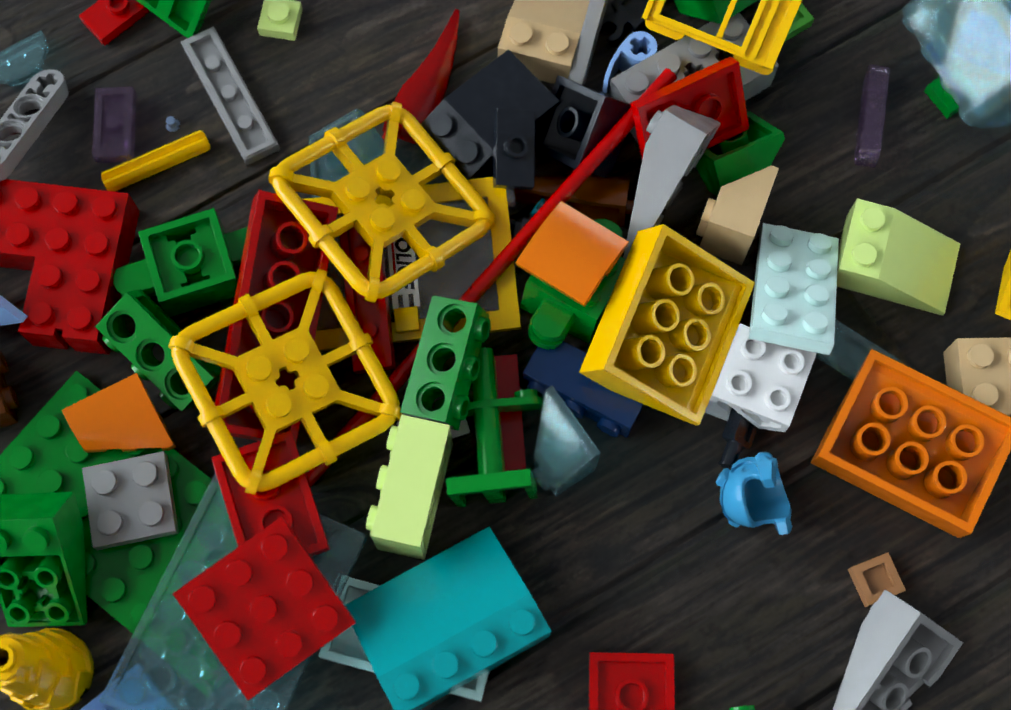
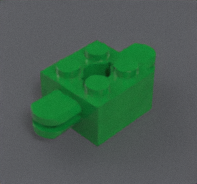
M215 208L138 231L146 259L117 268L113 276L114 286L121 296L126 292L140 289L150 298L157 296L159 304L169 317L235 297L238 281L237 271L240 270L247 227L225 233Z
M607 219L595 220V222L622 237V230L613 221ZM620 256L608 277L605 276L585 307L531 275L525 284L520 304L521 309L533 314L528 327V336L531 341L540 348L555 349L561 345L569 333L589 344L597 330L626 259Z

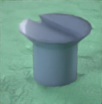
M173 116L167 117L166 129L170 132L177 131L180 122Z

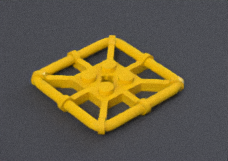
M392 101L391 105L378 107L339 129L333 127L327 130L323 138L285 158L276 167L271 168L269 172V183L273 185L278 197L308 232L310 243L314 248L320 247L350 286L360 295L365 296V301L375 303L377 299L394 294L430 270L433 272L438 271L445 266L447 259L481 239L495 226V214L454 165L456 161L449 152L444 153L418 120L409 111L402 108V103ZM387 121L383 154L364 165L347 145V142ZM399 124L403 126L433 162L413 175L395 156ZM331 151L349 172L348 175L335 182L294 174L297 170ZM443 174L473 211L436 204L422 186ZM296 192L330 198L344 216L329 225H322ZM385 195L391 199V206L388 207L385 203L378 205L375 202L377 196ZM429 220L468 227L438 247L431 246L416 229ZM353 227L371 247L367 279L334 240V238ZM403 237L418 255L419 259L380 282L383 248Z
M317 269V272L302 273L252 297L246 294L238 298L239 303L189 325L179 332L177 336H172L168 348L172 350L171 355L174 365L200 412L197 418L202 427L207 426L233 477L241 486L246 488V493L255 495L256 491L264 492L271 490L323 463L328 466L337 461L336 456L385 432L394 425L395 421H400L402 413H400L401 408L397 393L371 347L373 341L369 333H363L338 285L332 278L327 276L328 271ZM311 288L299 327L278 338L272 339L258 311ZM321 291L328 300L350 341L323 356L309 333L310 324ZM246 318L261 346L236 357L195 344L194 342ZM357 354L383 403L340 390L328 367ZM190 357L233 370L245 394L222 405L215 406ZM286 370L288 373L296 374L297 379L294 381V389L289 390L286 385L278 387L276 381L280 378V371ZM337 403L377 417L328 441L313 414ZM252 405L265 430L252 471H250L223 421V418ZM301 421L315 449L262 475L275 433Z

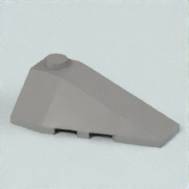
M676 105L668 107L664 112L658 110L654 114L646 129L651 135L644 148L627 236L629 244L625 249L623 258H627L638 231L660 225L664 218L662 212L670 207L682 190L683 182H681L683 176H687L692 168L696 167L721 125L720 122Z
M884 590L878 601L872 605L869 614L861 624L833 710H907L912 705L909 697L923 683L931 687L940 678L963 642L909 604Z

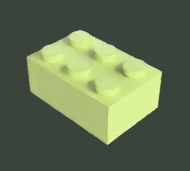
M401 414L399 425L391 426L386 447L387 450H390V461L388 466L381 465L376 489L380 490L378 506L371 505L366 522V530H370V537L377 550L425 560L453 446L450 425Z

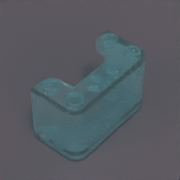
M910 0L902 9L904 15L902 21L905 27L915 34L920 42L924 58L936 68L940 75V83L943 89L955 99L959 106V114L962 120L967 125L978 128L1011 126V0Z

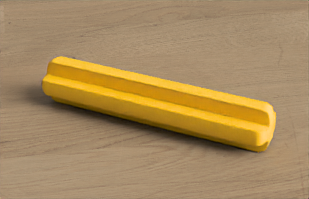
M198 130L102 172L101 179L108 191L115 192L211 149L210 143L202 130Z

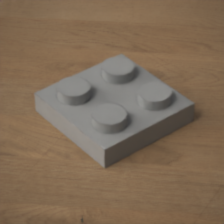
M164 451L82 468L94 549L102 550L179 533L168 456Z

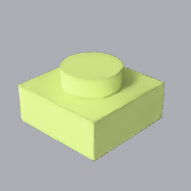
M264 0L257 27L259 36L295 41L302 13L301 1Z

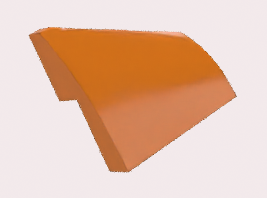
M137 373L62 409L72 432L83 450L87 453L105 452L108 449H120L123 452L137 451V449L161 448L165 451L176 447L141 377Z

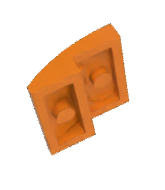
M560 201L536 231L515 263L521 269L585 307L605 276L608 277L628 246L629 241Z

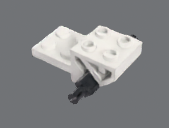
M741 323L737 328L705 413L727 421L722 433V438L727 441V444L718 464L730 470L732 465L738 461L741 450H749L751 448L757 429L786 432L793 419L817 354L811 351L749 339L750 327Z

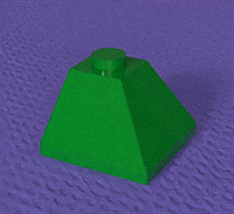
M747 112L749 129L706 149L696 165L707 189L718 197L721 186L769 167L785 140L784 132L754 113Z

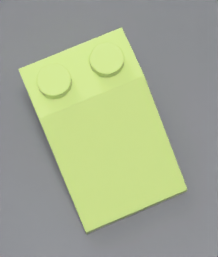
M857 198L846 216L838 248L837 287L943 316L946 311L960 243L895 208Z

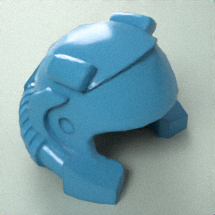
M759 452L755 457L739 459L732 465L731 470L725 468L717 477L716 484L720 486L719 497L723 514L729 520L728 522L731 526L736 528L740 525L757 527L773 523L779 535L791 532L792 523L790 519L792 509L780 477L777 458H773L769 452Z

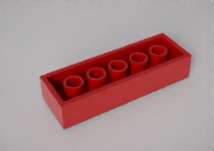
M259 190L252 200L233 305L239 303L238 298L246 294L252 297L299 274L310 271L317 272V269L325 271L328 269L329 258L320 247L314 248L308 240L310 236L276 193ZM303 200L322 225H329L336 220L338 207ZM311 288L258 311L272 339L278 338L299 327ZM322 291L309 328V333L314 342L323 297ZM246 318L229 325L224 353L238 357L261 346ZM221 367L215 406L222 405L245 394L233 370ZM282 370L276 384L278 387L286 385L289 390L295 388L294 381L297 379L295 373H288L286 370ZM252 405L223 418L231 436L255 441L262 440L265 430ZM301 421L275 433V435L291 430L297 444Z

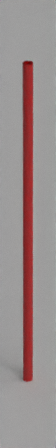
M665 68L639 98L674 83L677 76L673 71ZM631 107L458 300L477 303L525 249L536 231L560 201L566 203L632 130L635 124ZM418 345L388 377L396 392L410 377ZM377 390L369 398L370 400L383 403ZM358 410L333 439L367 423L375 416ZM323 463L306 472L310 487L315 484L332 464L326 466Z

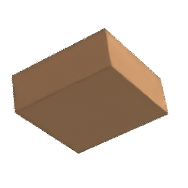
M889 553L847 569L864 607L873 605L878 601L884 590L893 595L906 591Z

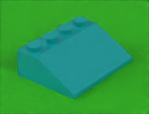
M490 526L345 605L356 620V623L352 625L353 630L394 710H420L549 638L551 634V629L531 593Z

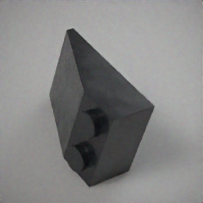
M508 49L445 97L421 125L444 153L449 152L456 160L454 165L468 180L492 177L495 109L535 110L536 130L561 101Z

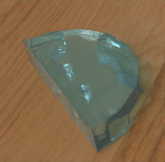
M41 30L0 51L1 84L18 86L29 82L36 73L42 71L41 65L46 59L49 47Z

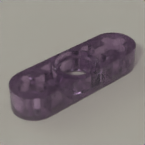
M869 64L865 73L854 157L855 165L875 168L880 156L890 72L889 67Z

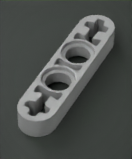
M48 69L36 73L0 119V182L11 175L68 97L69 90L65 78L60 71ZM40 109L32 115H23L29 110ZM21 134L20 137L14 140L3 141L11 135Z

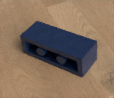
M563 341L555 349L536 348L523 372V384L527 385L526 389L537 390L538 396L542 397L543 400H547L550 397L561 403V408L576 418L582 419L583 416L594 420L598 423L597 427L610 436L618 437L620 434L628 438L645 406L644 404L612 392L579 373L587 353Z

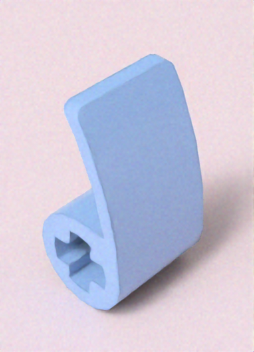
M637 31L626 37L609 63L605 73L602 92L607 94L610 79L615 76L618 69L624 72L657 52V42L651 34Z

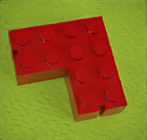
M5 179L0 182V267L32 271L23 307V313L28 317L23 323H20L18 332L33 346L67 350L69 344L75 351L110 354L111 349L104 343L102 339L103 334L95 326L122 298L114 286L113 276L117 268L129 264L140 213L129 193Z

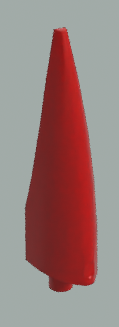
M457 8L454 10L432 51L413 75L402 85L394 102L402 103V108L409 111L420 124L444 99L458 39L460 11ZM387 121L384 122L382 130L384 134L380 139L382 145L385 143ZM399 124L397 140L399 138L417 144L403 126Z

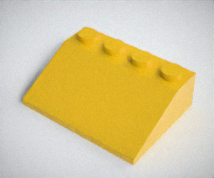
M664 224L638 231L579 373L612 392L690 424L700 425L755 282Z

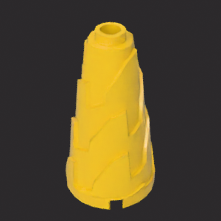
M44 628L36 632L24 634L10 633L0 635V691L8 694L12 701L20 704L27 710H68L82 700L80 698L85 689L90 688L92 682L94 662L89 648L81 638H78L72 632L60 628Z

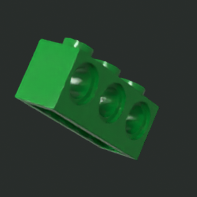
M141 289L126 292L95 326L103 334L102 339L104 343L113 351L122 353L132 363V370L143 380H150L160 390L159 395L167 405L174 409H179L181 412L195 406L190 393L183 386L181 376L174 365L171 355L172 350L168 348L171 337L177 336L182 329ZM127 315L131 316L135 321L136 329L134 334L129 333L125 328L124 321ZM155 343L159 344L164 350L163 362L158 361L153 355ZM190 357L207 391H209L219 380L221 367Z
M432 295L400 413L406 416L450 425L452 430L459 431L461 420H464L469 412L470 399L468 394L471 383L476 380L480 371L479 353L482 342L488 339L491 328L490 315L478 303ZM466 318L465 326L460 331L453 332L456 322ZM455 356L456 360L453 367L443 372L445 361ZM440 395H445L442 407L433 411L434 400Z

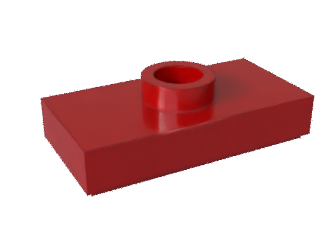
M98 0L81 13L79 18L105 46L149 13L150 10L136 0Z

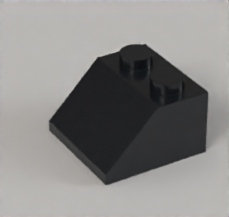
M558 75L552 93L561 103L538 127L535 134V149L576 169L629 110L631 105L612 95ZM625 137L592 175L610 178Z

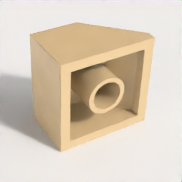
M769 166L721 186L717 200L708 198L696 235L703 237L699 247L711 255L742 265L755 237L779 168Z

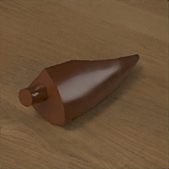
M569 175L534 177V188L532 190L506 189L507 200L535 206L542 198L547 201ZM590 175L566 204L594 221L596 219H607L613 221L618 226L624 227L626 215H632L634 200L628 199L630 178L618 176L603 178Z

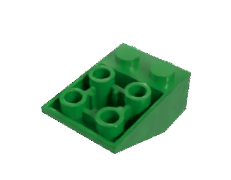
M74 492L0 495V604L8 627L82 626L87 623L84 525Z

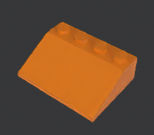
M871 349L828 426L811 464L960 538L972 534L1011 451V417Z

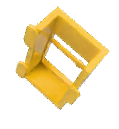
M648 0L642 18L646 19L645 25L652 31L675 40H680L686 35L733 54V58L738 60L739 65L762 75H770L774 70L777 58L803 0H761L742 46L722 39L738 0L730 1L716 36L661 15L666 0Z

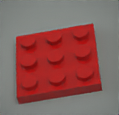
M282 516L173 593L247 700L253 698L356 623L350 611Z

